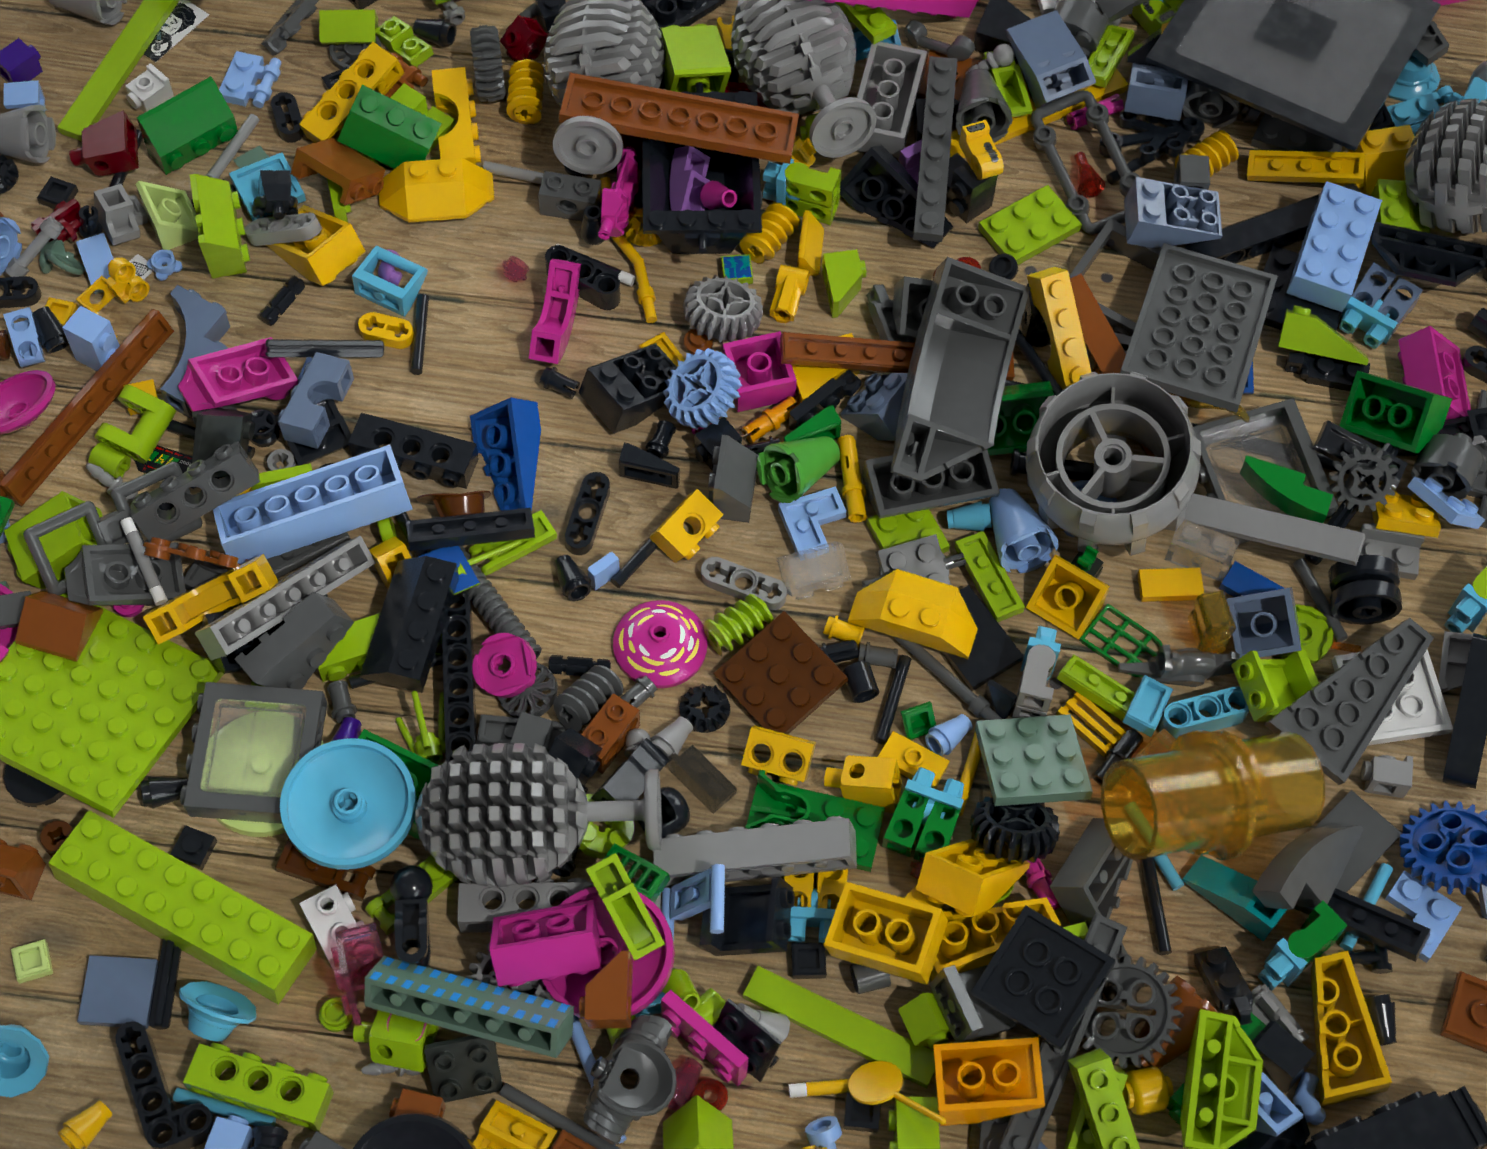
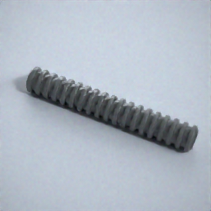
M459 546L466 559H471L469 553L465 551V548L463 546ZM476 564L471 565L480 582L479 585L466 590L473 606L478 608L479 614L483 615V619L489 623V627L494 630L495 634L510 633L526 640L533 648L537 659L542 651L540 645L536 644V640L533 637H530V632L525 630L523 623L519 622L520 619L514 615L511 608H508L509 605L503 601V597L497 594L498 591L495 587H492V583L486 580L487 577L484 573H481L479 566H476Z

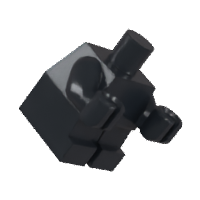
M260 170L259 196L254 199L252 205V212L255 218H257V215H260V218H262L265 213H273L274 219L281 220L285 217V213L287 215L298 214V199L295 196H291L290 170Z

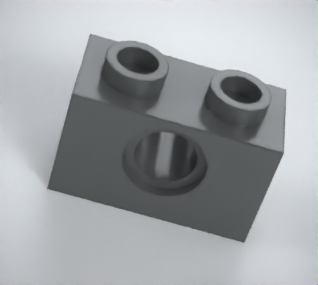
M544 171L538 193L540 215L582 222L587 206L597 205L601 207V180Z

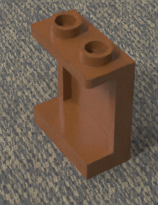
M329 138L297 148L290 174L298 179L317 173L323 175L343 188L340 203L346 206L378 195L384 185L383 178L386 169L355 150L337 142L336 139Z

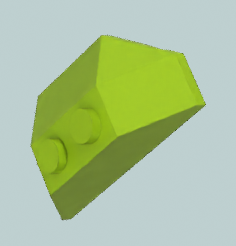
M1203 1009L1199 1010L1188 1052L1180 1118L1183 1148L1228 1149L1256 1130L1263 1059L1240 1027L1241 1024L1236 1016Z

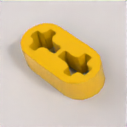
M369 312L362 315L358 321L360 335L364 340H382L384 346L396 349L407 348L413 343V327L405 319ZM373 324H377V327H373L372 331L367 329V327L370 328ZM401 331H405V334H401L400 337H396L395 334H399Z

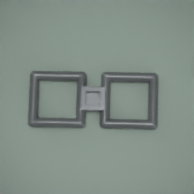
M174 461L114 488L111 491V497L117 510L101 518L94 503L86 501L26 529L23 536L48 592L59 596L66 593V580L58 582L39 537L85 516L97 545L128 543L120 521L124 518L131 517V509L126 497L165 478L181 475L180 465ZM188 488L185 492L191 494ZM201 517L164 539L172 542L201 528L203 524ZM135 523V526H136V528H137V530H138V533H139V535H140V537H141V539H142V542H144L143 537H142V535H141V533H140V530H139L137 524Z

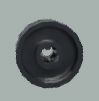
M1360 555L1356 566L1336 562L1330 567L1328 571L1329 587L1331 592H1333L1330 596L1331 612L1333 617L1339 619V621L1359 625L1375 624L1390 620L1401 612L1402 597L1398 588L1400 584L1399 568L1392 559L1380 555Z

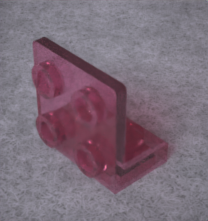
M376 922L335 932L337 946L331 947L335 968L340 967L334 969L337 987L342 993H346L341 995L346 1016L352 1014L355 1026L362 1025L357 990L365 989L366 975L384 956Z

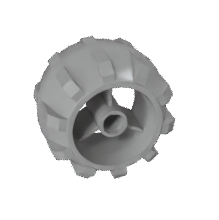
M1095 371L1080 376L1078 382L1066 387L1057 396H1049L1039 408V418L1027 441L1026 471L1028 487L1031 488L1039 505V516L1051 529L1060 527L1077 537L1078 551L1085 552L1087 545L1094 549L1097 548L1098 544L1124 545L1130 556L1145 552L1148 537L1163 529L1176 531L1185 520L1186 507L1196 489L1200 473L1201 441L1196 438L1193 426L1187 416V405L1179 396H1171L1163 388L1147 380V375L1133 371L1130 374H1098ZM1107 435L1124 436L1133 439L1147 447L1155 457L1133 455L1126 442L1118 438L1108 439ZM1091 439L1095 447L1093 476L1085 487L1079 491L1069 480L1063 465L1067 455L1076 446ZM1130 481L1154 483L1145 493L1128 501L1114 503L1096 500L1099 495L1106 498L1121 496L1127 491Z

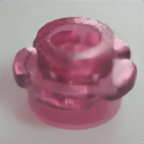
M510 256L502 264L505 269L503 274L511 281L518 282V280L525 281L527 279L526 274L530 268L518 257Z

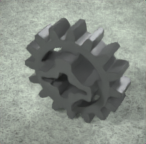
M1368 444L1364 445L1363 451H1359L1355 445L1352 446V454L1350 455L1342 451L1340 454L1343 461H1333L1332 463L1337 472L1329 473L1330 479L1336 481L1330 485L1332 492H1338L1335 496L1337 501L1342 502L1346 499V508L1350 510L1356 504L1359 512H1363L1366 505H1369L1371 510L1375 511V503L1378 501L1386 505L1387 501L1384 498L1386 494L1395 495L1391 485L1399 484L1398 478L1392 476V474L1398 472V468L1396 465H1389L1393 460L1391 456L1387 454L1382 457L1383 451L1380 447L1371 452V447ZM1365 459L1371 460L1368 463L1357 462ZM1349 469L1348 479L1344 481L1345 472ZM1357 470L1369 478L1368 481L1371 486L1359 479ZM1384 475L1383 483L1379 488V478ZM1359 494H1370L1369 496L1358 497Z

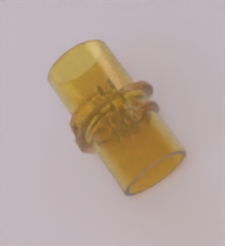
M1202 729L1180 735L1165 753L1124 759L1112 763L1104 775L1101 787V809L1105 827L1117 849L1124 856L1134 861L1183 851L1198 856L1208 854L1220 861L1242 857L1252 844L1253 838L1311 827L1321 816L1325 803V779L1321 763L1312 746L1301 735L1289 731L1241 739L1225 730L1215 732Z

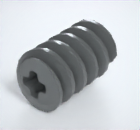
M594 665L580 679L576 680L554 699L553 706L558 720L566 729L572 728L578 732L582 729V725L588 724L590 719L597 715L613 693L617 696L623 694V683L611 669L602 665Z

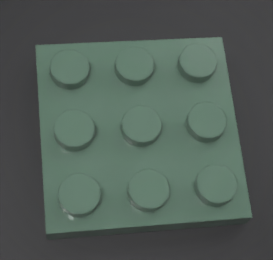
M1071 714L976 721L975 731L995 806L1091 799L1093 789Z

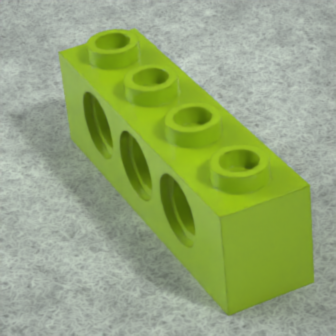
M212 1042L210 1046L199 1043L183 1081L188 1091L276 1117L278 1120L319 1132L334 1094L330 1084L327 1083V1078L310 1072L307 1076L294 1073L295 1069L279 1062H276L275 1066L262 1063L263 1059L251 1053L244 1052L242 1056L230 1053V1048L219 1043ZM225 1069H236L235 1075L230 1080H220V1075ZM257 1079H269L267 1086L263 1090H252V1086ZM292 1088L301 1089V1094L296 1100H284L288 1090Z
M1099 1048L1068 1059L1067 1061L1096 1149H1140L1111 1057Z

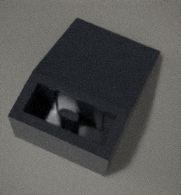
M654 343L587 368L578 393L612 433L615 434L639 424L665 405L666 397L663 391L668 388L665 380L672 377L670 370H676L677 366Z

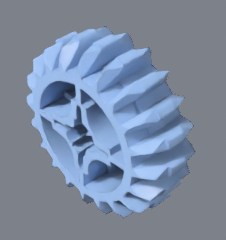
M709 348L705 351L697 349L694 355L687 353L684 362L677 360L679 366L676 370H670L672 377L665 380L668 388L663 391L666 397L664 404L669 409L670 415L682 425L695 428L696 430L699 427L707 428L710 423L718 425L719 417L721 416L728 418L726 411L729 408H735L733 400L740 397L739 392L736 390L743 386L739 380L741 374L736 369L735 363L722 352Z

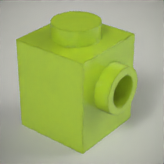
M923 992L898 1009L914 1046H926L934 1049L933 1044H946L949 1041L947 1037L952 1034L933 993Z

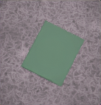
M259 145L233 159V161L239 168H243L269 156Z

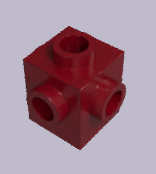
M517 15L512 24L506 29L500 42L506 48V54L516 62L524 59L535 60L546 45L548 34L536 19Z

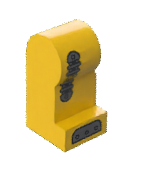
M987 120L962 126L959 145L979 180L1002 174L1004 171L1002 156L999 150L996 149L989 134L990 127Z

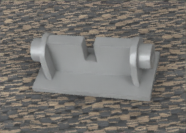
M1266 984L1258 985L1251 991L1254 999L1253 1004H1251L1252 1013L1265 1025L1271 1020L1275 1021L1301 1043L1310 1038Z

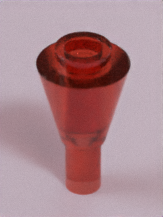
M1078 152L1074 156L1078 167V194L1086 198L1096 197L1104 190L1105 181L1088 163L1085 153Z

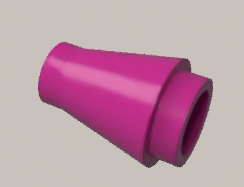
M710 181L701 188L700 200L707 209L715 210L734 206L737 202V194L718 181Z

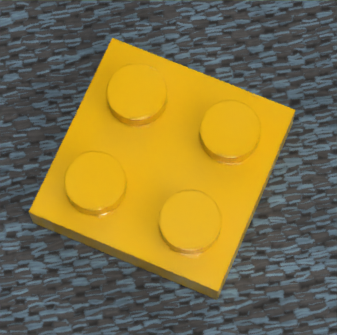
M1395 492L1394 496L1386 494L1384 497L1387 501L1386 505L1379 501L1375 503L1376 510L1372 511L1376 529L1438 538L1441 525L1437 512L1416 494L1409 496Z

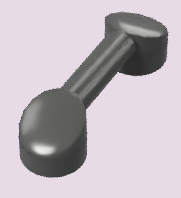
M911 20L904 29L907 40L914 48L920 46L947 55L948 58H955L957 61L968 59L975 51L973 41L963 35L958 36L951 45L926 37L928 34L926 27L916 20Z

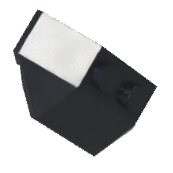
M1379 222L1374 224L1371 242L1390 271L1397 275L1456 287L1487 267L1486 245Z

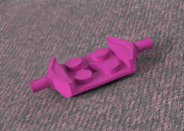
M633 147L623 149L621 160L617 164L618 181L612 183L611 189L603 188L601 227L598 236L603 240L609 239L610 236L620 237L624 234L623 230L629 224V207L633 206L635 195L639 191L638 163L635 161L637 154Z

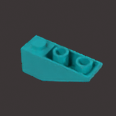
M1203 855L1198 858L1182 879L1183 882L1263 942L1287 911V909L1265 908L1252 891L1258 882L1257 880Z

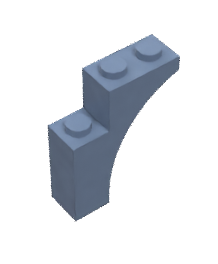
M177 285L170 294L175 309L185 321L186 341L183 354L176 369L160 390L166 403L171 405L176 411L191 418L192 413L189 411V406L178 389V385L185 375L188 359L228 349L219 340L229 330L230 324L227 311L223 306L216 302L210 303L203 299L196 291L192 289L186 290Z

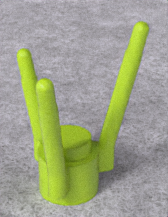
M412 691L413 705L420 730V735L416 737V742L412 739L401 717L396 718V723L411 752L437 763L443 759V753H445L444 692L440 693L437 738L435 733L427 732L418 692Z

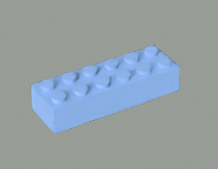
M387 445L235 496L213 509V514L225 554L238 557V563L244 564L246 559L252 560L262 554L265 555L266 559L279 556L312 543L412 510V506L391 446Z

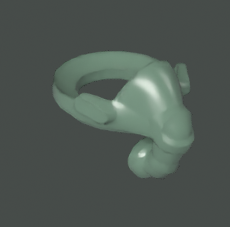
M56 239L47 242L40 251L39 266L44 274L52 270V263L60 269L75 275H82L85 271V267L74 258V254L65 251L62 240Z

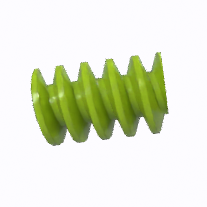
M749 594L745 597V601L739 600L735 603L734 607H727L724 610V614L719 612L714 615V621L711 619L704 621L703 628L712 648L718 655L722 656V646L731 652L733 650L731 642L733 639L739 645L744 644L743 633L752 639L754 638L753 627L760 632L764 629L763 621L769 624L774 618L762 599Z

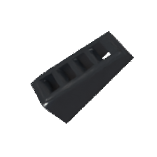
M624 442L619 458L620 477L675 489L679 488V467Z

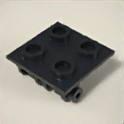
M728 998L714 1028L748 1057L747 1073L761 1082L768 1068H772L778 1062L779 1057L776 1053L782 1042Z

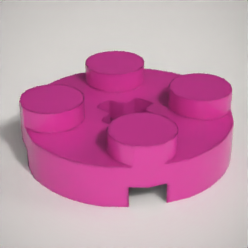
M498 633L490 636L481 644L483 647L478 655L475 654L472 669L475 681L487 693L500 698H511L521 694L526 688L534 684L537 660L533 648L526 640L510 633ZM505 657L511 662V667L506 673L498 670V666L503 664V658Z

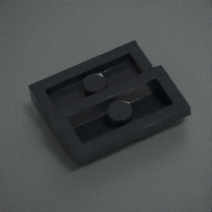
M333 399L322 400L316 404L325 407L330 423L318 449L285 440L298 466L311 463L349 446L348 442L351 432L343 416L340 415ZM279 414L275 415L276 423L282 434L281 428L278 425Z

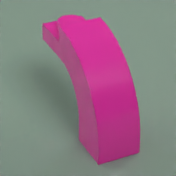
M553 258L550 260L543 309L537 325L532 330L529 359L558 364L562 359L575 319L580 291L578 283L581 264Z

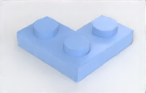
M1414 477L1407 486L1450 524L1479 529L1485 521L1477 513L1479 508L1467 499L1460 501L1454 496L1448 497L1442 492L1443 486L1430 477L1427 479Z
M836 486L802 496L791 503L778 504V511L799 561L827 553L829 546L820 525L846 518L847 513Z
M1405 870L1401 873L1385 898L1386 901L1411 916L1413 922L1431 929L1430 936L1418 957L1426 963L1432 957L1462 907L1439 892L1434 891L1427 884L1423 886L1419 879L1412 877Z

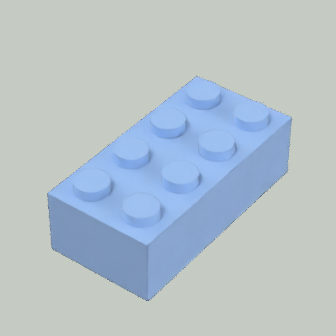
M1326 181L1317 199L1286 293L1343 312L1352 296L1382 200Z

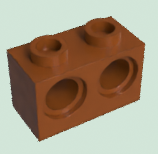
M614 693L581 734L603 748L598 757L600 766L597 770L602 774L626 745L625 738L628 732L640 726V710Z

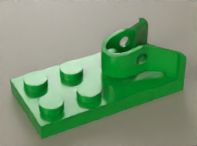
M760 770L745 828H760L763 824L768 823L780 826L791 825L797 820L819 822L826 821L827 818L832 816L849 818L856 831L857 868L855 869L871 872L885 807L776 783L765 775V770Z

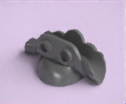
M642 1015L632 1020L631 1028H626L618 1036L609 1055L606 1058L599 1057L591 1070L590 1075L594 1077V1086L586 1100V1111L583 1116L584 1122L593 1133H596L597 1136L610 1144L619 1145L621 1137L625 1135L633 1120L638 1121L643 1116L655 1115L666 1108L674 1097L677 1086L676 1071L669 1057L664 1053L668 1045V1039L671 1036L672 1025L662 1017ZM625 1069H632L638 1076L633 1089L624 1088L620 1082V1075Z

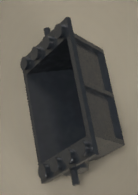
M700 82L695 84V93L681 92L757 106V92L711 91L704 93L703 83ZM642 138L643 234H657L672 254H731L747 233H762L759 158L694 147L710 157L706 178L710 181H718L728 189L735 191L737 202L732 207L715 210L705 208V211H671L670 174L675 148L687 145Z

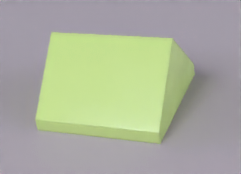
M138 181L135 184L143 208L148 215V219L163 250H170L198 239L199 232L195 220V215L197 214L186 191Z

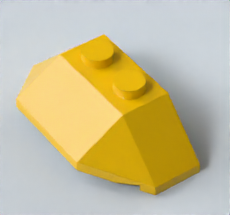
M463 158L403 162L383 178L384 185L379 192L380 208L385 211L388 210L393 215L409 223L468 218L480 210L487 202L490 203L495 200L493 173Z
M899 569L858 591L848 618V623L965 659H969L978 630L958 587Z

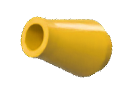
M98 1100L93 1106L62 1124L63 1128L58 1132V1135L70 1149H87L113 1114L103 1102Z

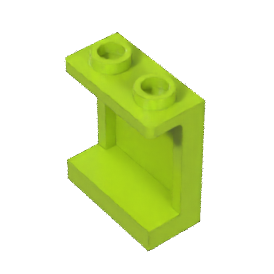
M1305 650L1293 652L1285 659H1260L1257 651H1249L1231 665L1254 722L1269 721L1319 684Z

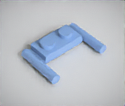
M714 864L711 866V869L709 868L671 888H664L662 891L661 912L668 922L673 941L674 920L683 921L711 908L710 932L714 934L724 932V865Z

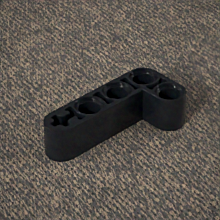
M127 1022L120 1026L115 1036L116 1045L149 1145L153 1149H190L207 1142L216 1120L208 1107L195 1103L175 1110L151 1036L144 1026L138 1022ZM134 1037H138L136 1042L141 1053L136 1054L131 1047ZM152 1067L151 1074L148 1077L137 1079V1074L142 1068ZM162 1098V1104L157 1110L147 1111V1106L151 1100ZM201 1116L207 1118L206 1124L201 1129L191 1130V1124L194 1119ZM172 1130L173 1134L168 1142L163 1144L157 1143V1138L161 1132Z

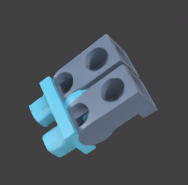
M1373 262L1345 306L1341 315L1342 320L1339 329L1347 334H1353L1357 328L1366 332L1363 341L1373 349H1376L1383 342L1387 344L1402 321L1417 304L1423 289L1399 277L1390 290L1396 274ZM1381 275L1385 279L1386 284L1373 278L1372 276ZM1398 289H1405L1409 291L1411 294V298L1398 292Z

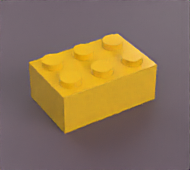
M845 882L824 946L832 957L927 985L948 924V919L941 908Z

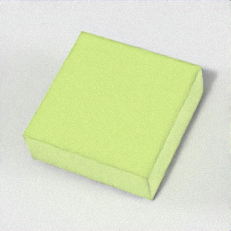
M45 939L11 949L16 979L19 983L53 974L48 944Z

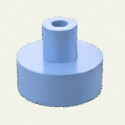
M826 1116L809 1123L805 1128V1133L811 1146L816 1145V1147L822 1146V1148L837 1149L835 1141L841 1137L842 1130L836 1117Z

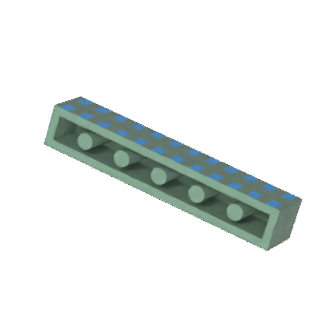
M383 956L365 977L364 1006L554 1058L558 1057L573 1034L574 1006L416 964H406Z

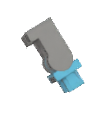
M1038 626L1036 637H1029L1020 669L1023 673L1019 683L1012 718L1047 716L1054 688L1047 686L1052 677L1061 644L1055 643L1057 633L1055 629Z

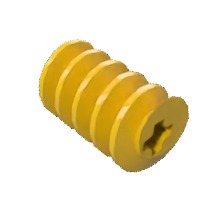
M530 59L520 60L512 64L509 69L506 111L512 120L521 124H535L542 118L544 68L537 61Z
M1223 130L1214 132L1202 140L1201 143H1197L1180 154L1209 156L1210 177L1213 176V173H1218L1222 167L1225 168L1230 165V162H1235L1239 157L1236 144L1231 136ZM1177 156L1175 159V168L1177 166L1179 156Z
M775 202L770 204L765 209V212L761 214L762 233H747L740 241V248L743 253L750 254L751 261L757 264L764 263L765 259L772 260L775 252L781 249V244L788 240L787 236H791L794 228L800 225V220L795 212L782 203Z

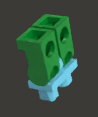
M919 767L913 779H908L883 837L882 847L910 857L921 825L925 826L915 849L913 859L923 862L926 852L949 846L964 799H962L964 784L954 779H947L943 792L934 789L931 786L935 773Z
M1323 900L1312 910L1301 926L1302 930H1296L1287 941L1282 938L1274 946L1264 961L1266 963L1264 965L1265 968L1258 974V978L1271 991L1282 982L1289 987L1300 973L1314 962L1315 958L1320 957L1334 945L1348 925Z

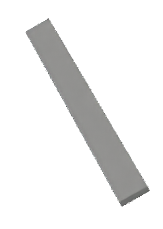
M1130 481L1127 491L1119 496L1117 501L1124 502L1134 499L1145 493L1154 484ZM1193 493L1186 507L1185 520L1181 523L1355 566L1366 538L1365 533L1195 493Z

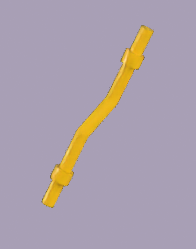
M609 177L601 178L602 191L603 188L611 189V179ZM624 235L620 237L612 236L613 241L633 264L638 284L637 298L639 304L643 306L646 322L654 323L657 321L654 306L656 298L653 287L649 285L644 259Z

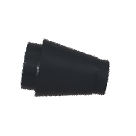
M416 19L413 25V33L441 47H445L446 45H452L455 41L456 26L448 19Z
M589 205L584 211L580 235L586 243L599 245L604 241L598 236L601 227V208L597 205Z
M48 306L37 309L32 313L42 348H46L48 353H55L69 346L62 329L63 325Z
M569 555L558 557L554 562L562 594L571 601H579L587 597L591 591L590 578Z
M148 777V780L140 783L143 806H152L154 809L179 800L182 786L187 785L188 778Z
M1390 994L1364 998L1380 1046L1397 1043L1395 1002H1391Z

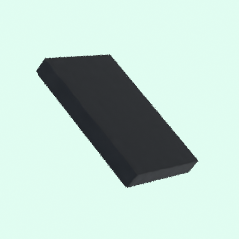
M968 585L959 590L978 628L969 659L941 652L968 688L974 691L989 680L994 679L1023 661L1024 655Z

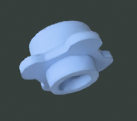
M159 250L147 262L148 268L154 270L158 280H166L174 272L182 270V263L176 261L171 250Z

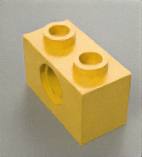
M696 489L678 505L649 538L674 563H677L684 557L689 560L701 548L697 543L703 537L706 539L710 538L720 526L716 522L724 514ZM684 522L689 523L693 527V535L685 531Z

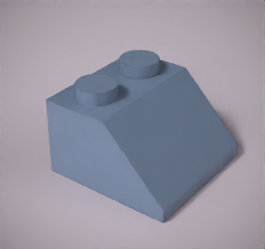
M1292 587L1226 599L1235 651L1240 654V658L1249 651H1257L1259 657L1301 651L1299 624Z

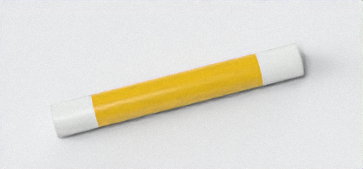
M849 1079L788 1084L789 1097L797 1098L849 1092Z

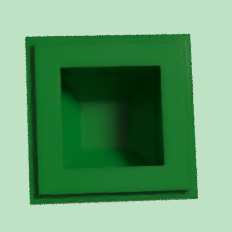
M930 701L900 711L906 738L910 740L928 734L929 729L936 726L933 707Z

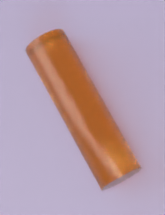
M1333 641L1331 649L1357 653L1361 651V646Z

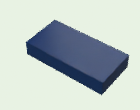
M1237 561L1234 562L1219 589L1233 597L1284 588Z

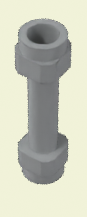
M51 216L44 220L39 226L41 232L18 259L14 257L11 259L5 272L11 277L26 276L29 272L27 266L51 238L57 239L64 228L63 225Z

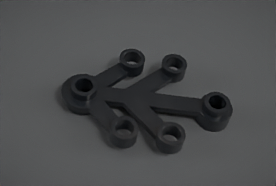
M1123 111L1120 113L1119 125L1126 129L1132 128L1141 132L1125 136H1119L1114 132L1112 134L1121 152L1123 146L1150 141L1149 144L1140 146L1139 159L1144 162H1152L1156 159V153L1169 137L1177 136V138L1167 141L1166 154L1171 157H1177L1183 153V148L1187 142H1195L1201 138L1205 131V125L1196 117H1186L1179 121L1146 115L1148 122L1138 120L1137 114ZM1151 123H1160L1169 127L1164 128ZM1101 138L1099 153L1104 157L1111 158Z

